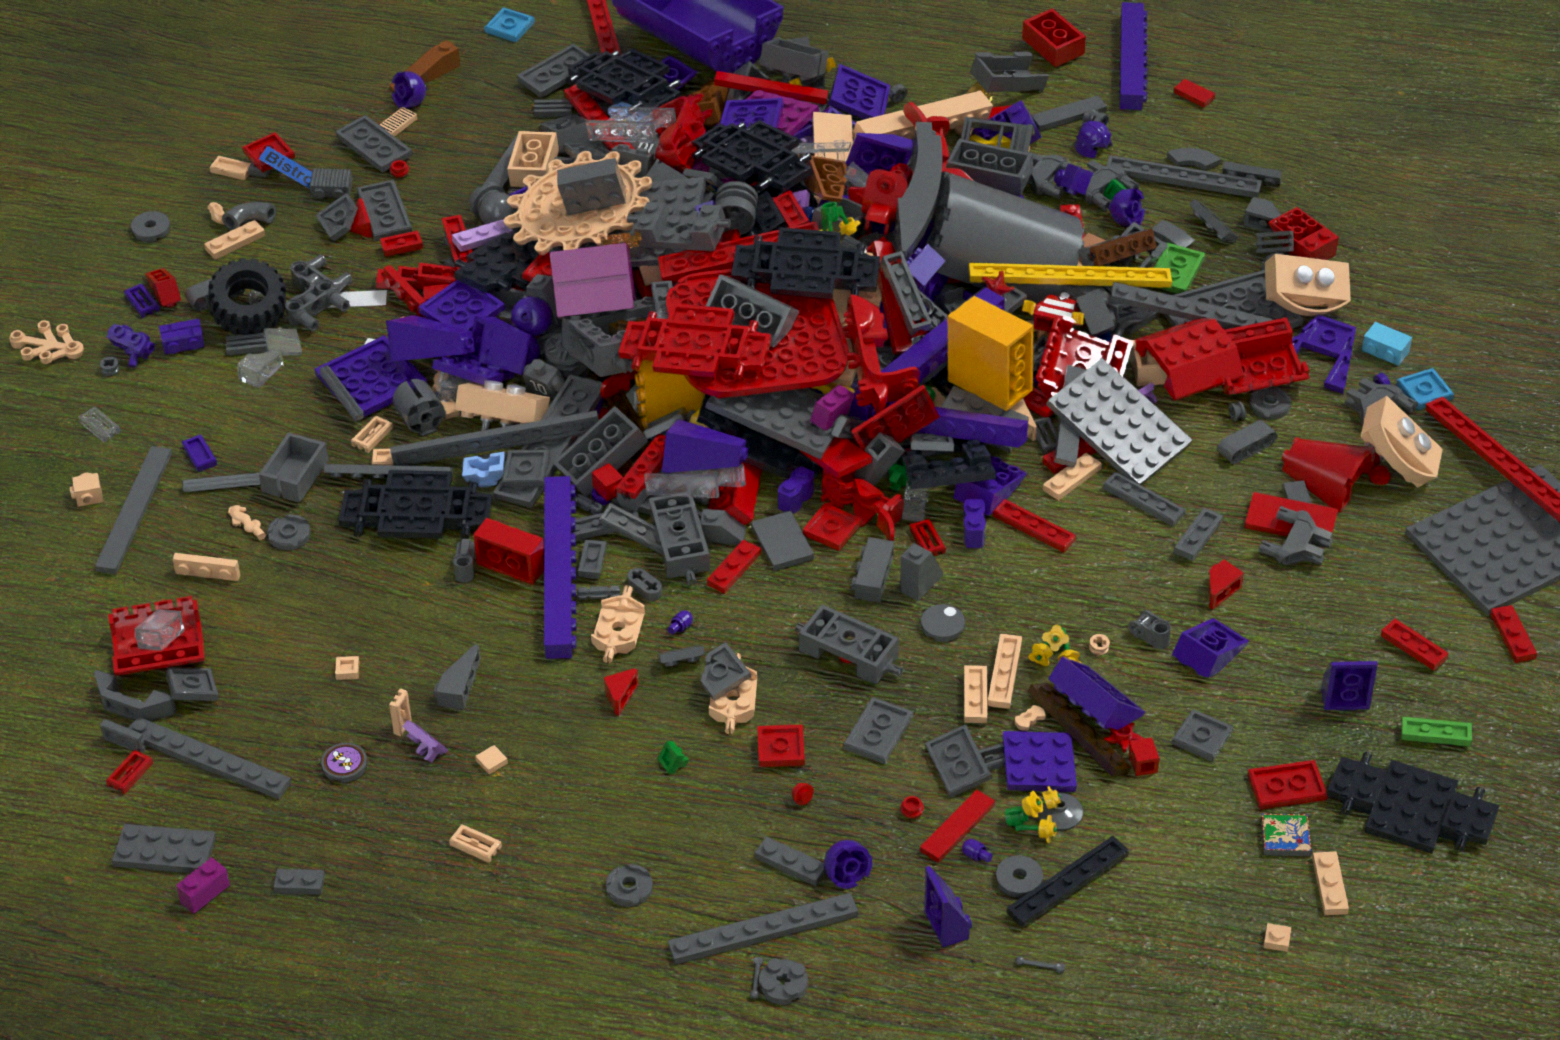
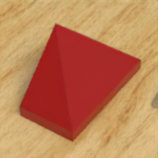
M360 198L356 203L358 210L350 232L371 238V222L363 199Z

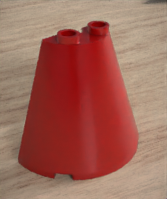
M1296 437L1291 449H1286L1282 455L1281 460L1284 461L1282 471L1296 481H1304L1306 488L1331 508L1338 509V512L1341 513L1351 499L1353 484L1363 472L1369 474L1380 463V455L1376 453L1374 447Z

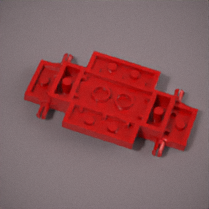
M673 303L668 319L656 318L657 313L650 311L646 321H629L618 354L619 358L633 359L631 365L633 370H639L641 362L646 360L654 361L652 365L653 372L715 378L720 363L722 368L735 369L733 378L741 380L744 370H763L772 338L771 334L756 331L758 322L755 320L754 323L751 320L749 326L732 325L735 315L734 309Z

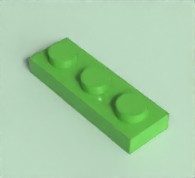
M1402 717L1401 740L1471 747L1472 723Z

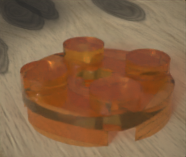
M635 232L636 236L630 235V233L608 235L607 240L601 237V246L626 243L629 248L638 247L639 242L642 241L641 233Z

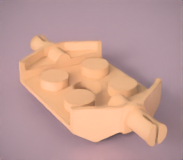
M624 586L621 596L601 600L602 608L594 634H591V642L598 650L605 651L603 657L605 663L607 661L611 663L614 654H627L635 649L645 615V605L631 598L633 591L631 586L629 588ZM617 627L623 628L621 631L613 630Z
M737 653L738 658L741 660V654ZM748 667L746 668L751 673V678L715 701L710 697L709 715L717 722H725V732L729 734V730H731V734L735 732V725L737 723H746L754 717L757 671ZM731 696L738 697L737 700H729L728 698Z

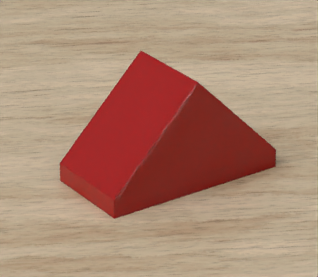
M633 668L604 677L605 694L615 715L620 716L639 685L637 669Z

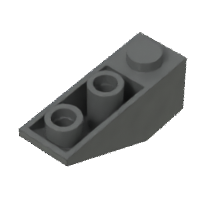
M879 432L865 448V452L872 456V463L857 469L853 479H864L875 486L905 451L893 437Z

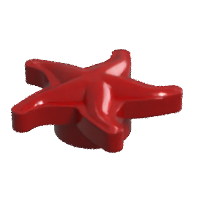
M999 271L995 279L986 276L981 278L986 282L988 289L1002 297L1005 293L1014 290V287H1008L1004 282V271Z
M1131 722L1119 730L1109 727L1112 735L1104 737V740L1109 744L1118 743L1122 747V752L1125 753L1131 740L1143 737L1133 733L1135 723Z

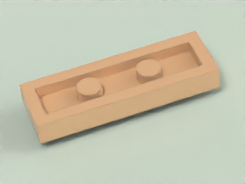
M253 220L204 243V247L216 260L266 236L265 230Z
M1085 453L1077 459L1075 467L1067 466L1043 484V491L1059 501L1101 470L1102 463L1088 453Z
M175 553L172 559L176 574L238 581L240 578L238 560Z
M964 665V723H987V666Z
M1337 851L1313 853L1312 860L1324 915L1348 914L1349 906Z

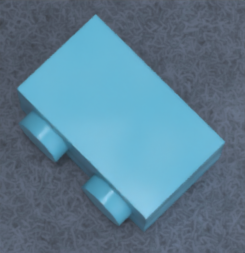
M1375 322L1364 335L1362 351L1399 366L1410 352L1412 337Z

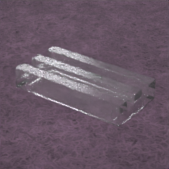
M96 407L78 417L79 422L103 442L107 441L108 436L110 438L114 437L115 432L117 434L121 432L120 427ZM102 422L105 423L108 427H110V429H108L107 427H105V426L102 424Z

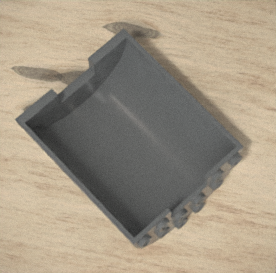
M946 171L941 173L937 203L932 216L934 218L933 229L925 241V246L928 244L945 260L936 273L983 288L986 285L985 282L969 281V263L1077 266L1080 256L1079 249L1084 247V241H1082L1084 228H1082L1078 217ZM1009 283L1025 293L1027 300L1036 304L1044 301L1048 295L1059 296L1064 292L1065 286L1057 284Z

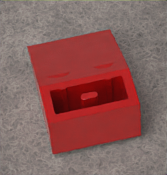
M1298 207L1269 221V225L1274 232L1293 231L1294 251L1288 252L1290 256L1328 260L1336 255L1339 236ZM1277 236L1279 240L1288 239V236ZM1285 243L1283 246L1289 247V243Z

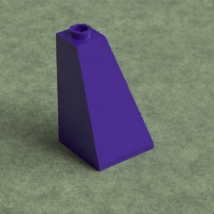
M415 315L386 321L391 361L475 352L472 331Z
M678 419L666 432L662 472L671 473L739 467L743 460L747 459L748 448L745 447L746 440Z

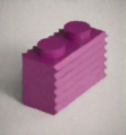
M837 385L815 402L810 421L824 431H827L840 415L848 414L854 393L841 385Z
M209 858V861L202 863V866H198L195 872H191V875L177 883L180 903L193 914L196 913L230 885L226 868L214 858Z

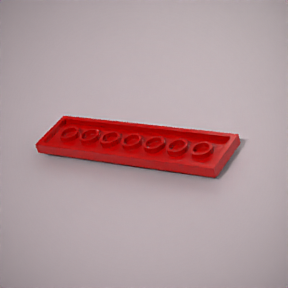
M817 221L789 227L795 229L819 230ZM779 230L758 234V240L759 235L763 237L762 241L777 242ZM755 235L718 243L714 251L686 250L660 256L658 261L662 281H672V284H674L684 276L693 273L732 269L736 245L754 244Z

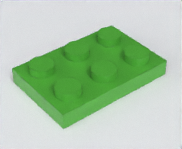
M1167 243V249L1160 256L1154 268H1170L1172 285L1171 288L1163 287L1159 289L1176 294L1186 292L1205 259V253Z

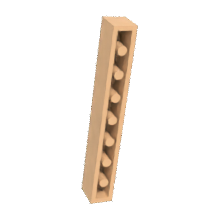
M977 91L917 107L926 118L931 116H944L948 118L950 129H954L964 125L965 116L988 120L993 105L982 91ZM903 110L857 121L852 137L855 138L856 133L894 134L913 139L915 127L906 118Z

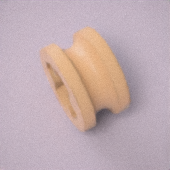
M1102 634L1093 635L1089 644L1091 653L1095 655L1106 654L1110 645L1108 637ZM1097 643H1101L1102 647H1097Z

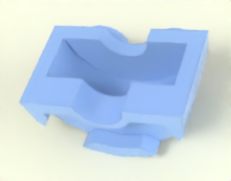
M492 453L488 459H482L479 456L464 458L463 478L466 482L469 480L476 482L478 487L496 485L498 480L503 477L505 453Z

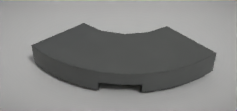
M1179 148L1167 152V158L1179 167L1195 166L1206 171L1221 164V159L1218 156L1202 149Z

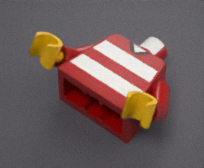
M1062 292L1059 296L1048 295L1044 301H1040L1037 304L1024 300L1021 310L1034 316V329L1049 333L1052 332L1051 326L1055 317L1063 318V316L1072 318L1075 320L1074 324L1076 326L1083 325L1084 313H1081L1076 308V301L1072 300L1071 296L1066 292Z

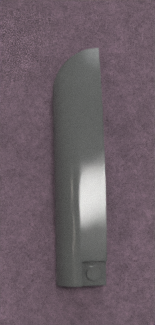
M916 122L912 152L914 174L903 197L898 198L894 224L896 252L902 251L906 261L916 249L928 228L936 207L942 173L941 135H936V131H932V123Z

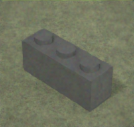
M869 537L867 545L862 546V561L857 563L856 574L858 575L853 577L851 589L855 590V599L880 603L894 558V541Z

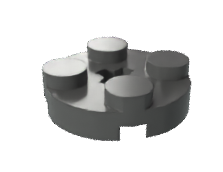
M774 958L769 960L768 965L762 969L759 976V988L765 994V998L778 1005L791 1004L792 1000L798 997L801 999L808 988V976L805 966L787 959L779 960ZM787 979L790 982H785L784 985H780L779 980Z

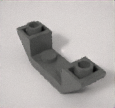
M99 670L94 672L100 697L106 711L132 720L140 717L148 721L168 717L177 712L174 699L167 693L153 690L147 700L142 702L139 699H133L119 693L116 677L112 674Z

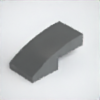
M1164 220L1152 228L1154 236L1162 242L1188 248L1195 241L1183 230Z

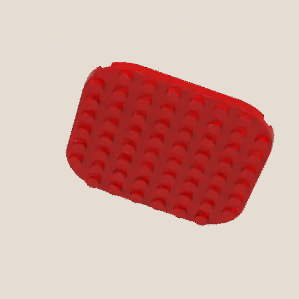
M732 269L693 273L679 279L677 284L670 288L667 293L666 311L668 317L673 303L706 306L719 275L731 277ZM756 283V290L799 310L791 330L776 347H769L763 370H744L742 379L736 380L733 378L735 369L722 368L719 363L715 378L684 375V377L698 391L717 398L828 385L844 373L849 361L847 359L849 347L834 299L770 294L771 284Z

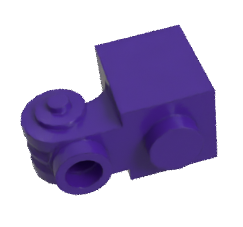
M1068 163L1065 171L1062 169L1057 170L1054 182L1057 184L1056 186L1064 188L1065 192L1077 195L1079 192L1085 195L1093 172Z

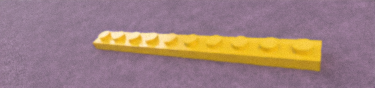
M969 263L968 266L969 281L977 283L985 282L981 279L983 276L995 279L999 271H1004L1005 283L1112 286L1113 282L1133 287L1171 288L1172 285L1170 268Z

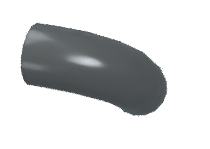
M247 202L237 205L224 213L222 221L230 230H234L244 223L253 220L271 223L276 216V206L264 202Z

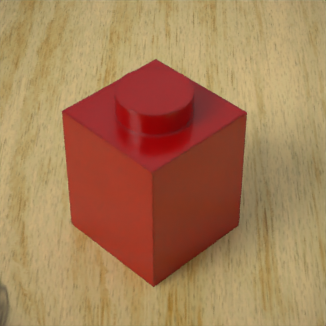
M608 463L592 472V485L606 501L617 497L616 487L624 477Z
M1153 738L1131 740L1128 756L1135 776L1158 773L1159 755Z

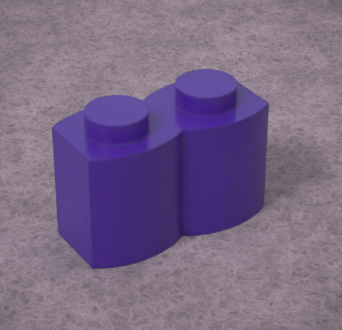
M800 466L791 473L790 479L784 481L779 486V510L783 512L791 511L792 514H795L802 507V503L812 497L814 493L813 471Z
M966 499L964 503L963 527L966 548H982L985 543V503L982 499Z

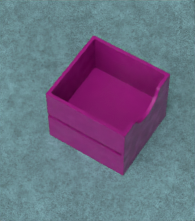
M626 243L550 252L558 318L562 320L564 316L634 309L636 298L630 248Z

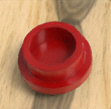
M403 160L394 161L391 164L390 173L398 178L404 177L409 173V166Z
M1375 466L1369 473L1370 481L1377 485H1385L1391 478L1389 470L1384 466Z
M798 783L792 790L793 800L800 806L810 802L814 794L813 787L808 783Z
M916 796L906 797L901 803V813L908 818H917L924 811L923 803Z

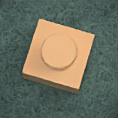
M1267 923L1264 948L1288 952L1291 927Z

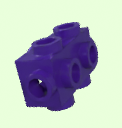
M113 324L106 336L112 345L125 350L124 353L130 356L128 366L132 368L137 367L138 357L147 359L155 348V344L149 340L150 337L143 332H133V329L124 324L122 326Z

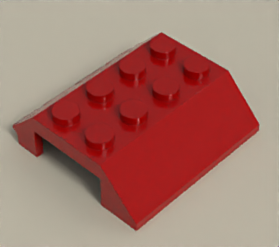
M1063 316V318L1055 317L1051 326L1052 332L1049 333L1047 339V349H1044L1040 362L1041 366H1039L1036 379L1039 382L1038 386L1050 399L1063 389L1067 365L1087 370L1101 358L1123 376L1133 341L1114 334L1110 342L1073 329L1075 320L1066 316Z
M1287 317L1224 330L1238 348L1243 370V378L1231 382L1230 377H1225V384L1221 385L1224 394H1239L1250 390L1310 379L1306 361L1300 363L1292 344L1293 331Z
M1215 318L1195 319L1167 330L1135 339V350L1139 355L1145 357L1148 350L1166 373L1167 378L1164 388L1174 401L1225 384V377H1230L1231 382L1243 378L1238 348Z
M192 596L176 598L178 607H173L172 599L154 602L156 611H151L150 603L133 605L132 615H129L128 606L112 609L113 614H108L113 641L114 675L118 676L205 661L203 632L197 600H193Z

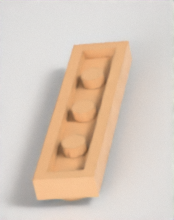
M1000 634L988 696V706L1010 709L1022 636Z

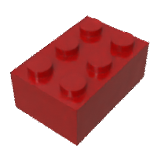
M1053 8L1023 21L1022 39L1054 67L1085 54L1086 36Z
M486 518L473 534L477 565L534 585L545 570L543 538Z

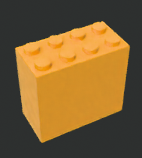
M976 296L964 302L959 308L948 315L947 370L949 382L1005 411H1008L1033 390L1034 325Z
M643 360L640 369H635V371H638V374H635L636 386H639V389H636L637 401H640V404H637L638 416L643 417L641 418V423L644 428H646L648 423L682 407H685L687 413L690 410L698 411L701 407L704 393L691 386L684 375L653 372L652 365L654 361Z

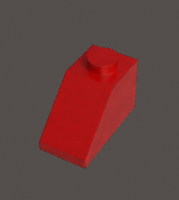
M1225 559L1218 564H1214L1208 572L1209 608L1215 609L1242 588L1244 573Z

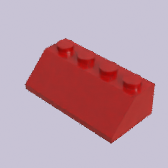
M744 462L739 467L715 469L708 509L724 510L741 524H749L754 518V508L757 502L756 497L762 469Z

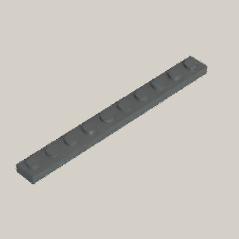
M597 411L394 446L390 447V453L395 466L418 464L582 435L599 421Z

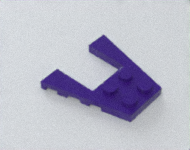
M1317 315L1302 329L1298 336L1292 338V344L1297 354L1301 347L1336 358L1337 361L1324 382V388L1344 394L1356 327Z

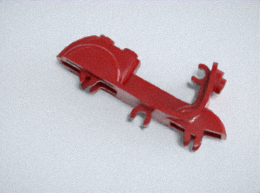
M702 93L695 96L690 94L688 97L676 98L655 109L650 116V121L659 135L655 159H659L679 172L691 169L695 160L692 157V153L697 151V148L692 146V141L706 132L703 123L713 112L712 109L701 112L697 103L703 100L702 97L704 95Z
M899 163L894 165L890 171L875 169L870 172L861 207V213L866 214L864 230L868 231L871 222L874 221L885 224L884 235H888L891 224L895 221L898 198L903 197L912 179V169L908 165Z
M850 294L847 299V312L844 314V318H846L844 322L847 325L842 327L845 337L850 338L853 351L847 353V359L853 360V362H849L848 369H856L859 391L862 392L856 395L857 405L866 406L872 404L878 414L884 410L887 402L900 400L919 387L920 371L914 366L893 372H881L876 348H882L884 341L888 339L887 329L883 328L884 314L880 313L879 307L860 296Z

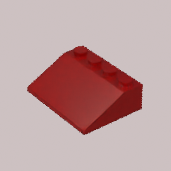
M923 384L851 430V435L857 446L865 451V448L879 432L893 437L899 444L940 416Z

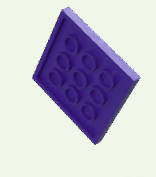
M385 335L314 369L315 375L337 398L320 375V368L326 365L329 366L362 409L364 417L394 403L393 394L399 384L407 381L409 386L410 379H419L427 383L425 377L408 360L391 361L389 340Z

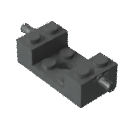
M647 202L641 214H628L627 216L628 223H636L634 232L639 247L714 251L724 229L731 226V220L725 219L721 205H702L698 216L669 215L666 203Z
M691 491L649 498L650 517L658 533L667 578L686 576L687 584L691 586L692 580L693 585L697 583L695 573L710 571V556ZM676 527L684 528L680 531L674 530V528Z
M821 605L806 625L798 622L795 627V631L799 632V651L817 659L820 658L825 650L857 664V676L871 683L877 684L887 672L893 673L898 677L903 673V668L893 664L899 656L898 637L825 605ZM851 636V637H853L854 639H853V640H845L844 638H847V637Z

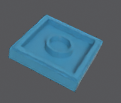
M503 7L484 27L485 33L517 42L535 23V18Z
M1434 368L1397 379L1396 385L1403 390L1404 394L1418 402L1417 411L1426 408V403L1442 396L1448 401L1454 398V393Z

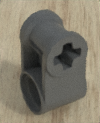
M1143 610L1139 618L1129 623L1130 632L1154 648L1164 649L1170 645V623L1156 616L1151 611Z

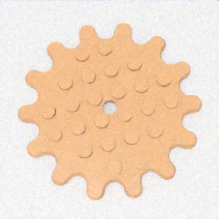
M583 151L578 154L576 161L571 164H564L561 160L555 159L548 163L549 172L546 175H528L523 179V183L528 190L523 194L512 195L507 199L508 205L512 208H517L518 211L505 217L503 222L508 228L521 227V230L513 236L514 241L518 245H524L530 241H538L535 245V250L540 255L547 254L552 248L557 246H563L564 250L579 249L582 244L594 242L597 246H605L608 244V234L613 230L629 231L633 228L634 223H628L627 216L636 211H643L646 203L650 202L647 197L638 195L651 188L652 179L650 177H634L641 171L640 161H631L625 165L618 164L626 188V203L567 215L557 186V170L616 158L618 164L620 154L613 151L600 160H593L592 154L589 151Z

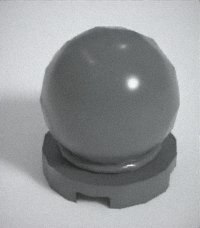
M487 182L489 185H485L482 188L480 186L477 187L469 199L471 204L470 211L480 218L484 225L504 220L505 217L517 212V208H512L507 203V199L510 196L496 182Z

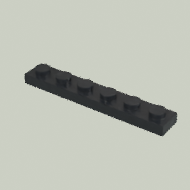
M1111 836L1008 906L1007 914L1022 928L1126 858L1129 855V849L1114 836Z

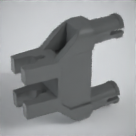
M1031 153L1033 154V172L1027 184L1030 185L1035 194L1040 196L1048 195L1059 200L1063 195L1064 188L1052 184L1055 173L1059 169L1065 171L1068 163H1072L1060 155L1041 156Z
M1094 160L1087 163V167L1090 168L1089 171L1093 172L1085 193V202L1090 205L1095 204L1104 211L1109 210V204L1112 200L1103 196V193L1111 179L1118 180L1127 189H1139L1140 184L1130 179L1127 172L1121 168L1103 166Z
M1366 378L1359 381L1358 385L1361 388L1358 391L1353 388L1347 391L1346 395L1349 398L1345 401L1347 406L1358 412L1362 425L1364 424L1367 407L1385 396H1388L1397 406L1407 410L1409 413H1413L1418 406V402L1406 396L1399 387L1388 384H1376Z
M1280 506L1276 519L1294 525L1283 545L1280 546L1263 540L1259 553L1276 558L1278 563L1283 565H1290L1304 560L1322 565L1325 556H1323L1324 549L1313 544L1330 549L1333 543V539H1331L1333 533L1317 527L1307 511L1301 510L1297 512Z

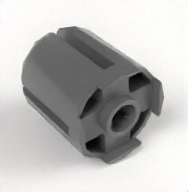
M410 379V386L407 381H404L393 394L394 407L410 431L419 433L420 436H425L438 430L437 427L443 418L446 419V411L429 384L423 380Z

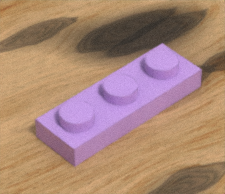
M499 220L452 234V242L463 252L483 246L505 232L513 235V229L508 228L504 224V220Z

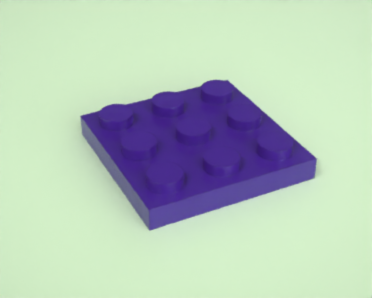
M839 64L836 69L828 104L864 120L885 114L891 85Z
M783 98L727 100L720 123L728 126L731 123L738 125L744 122L747 128L760 120L778 128L784 105Z
M459 280L454 281L419 306V313L429 320L472 331L475 316L495 317L505 310V303L490 293H484Z
M467 353L448 357L443 356L441 359L434 360L432 366L433 369L482 385L488 380L502 382L514 378L515 375L514 372L479 362L467 356Z
M1003 731L1002 743L1007 790L1047 791V786H1050L1052 791L1076 792L1077 783L1072 738L1069 733Z

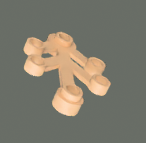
M46 320L38 323L39 332L44 335L46 340L25 336L20 330L13 331L9 337L11 346L15 349L23 348L26 344L39 346L35 349L30 347L23 348L21 356L23 360L28 361L39 355L40 361L43 364H49L53 360L67 356L69 359H77L82 356L84 350L81 342L73 341L66 324H60L56 327L57 335L62 337L65 343L57 342L51 332L50 323Z

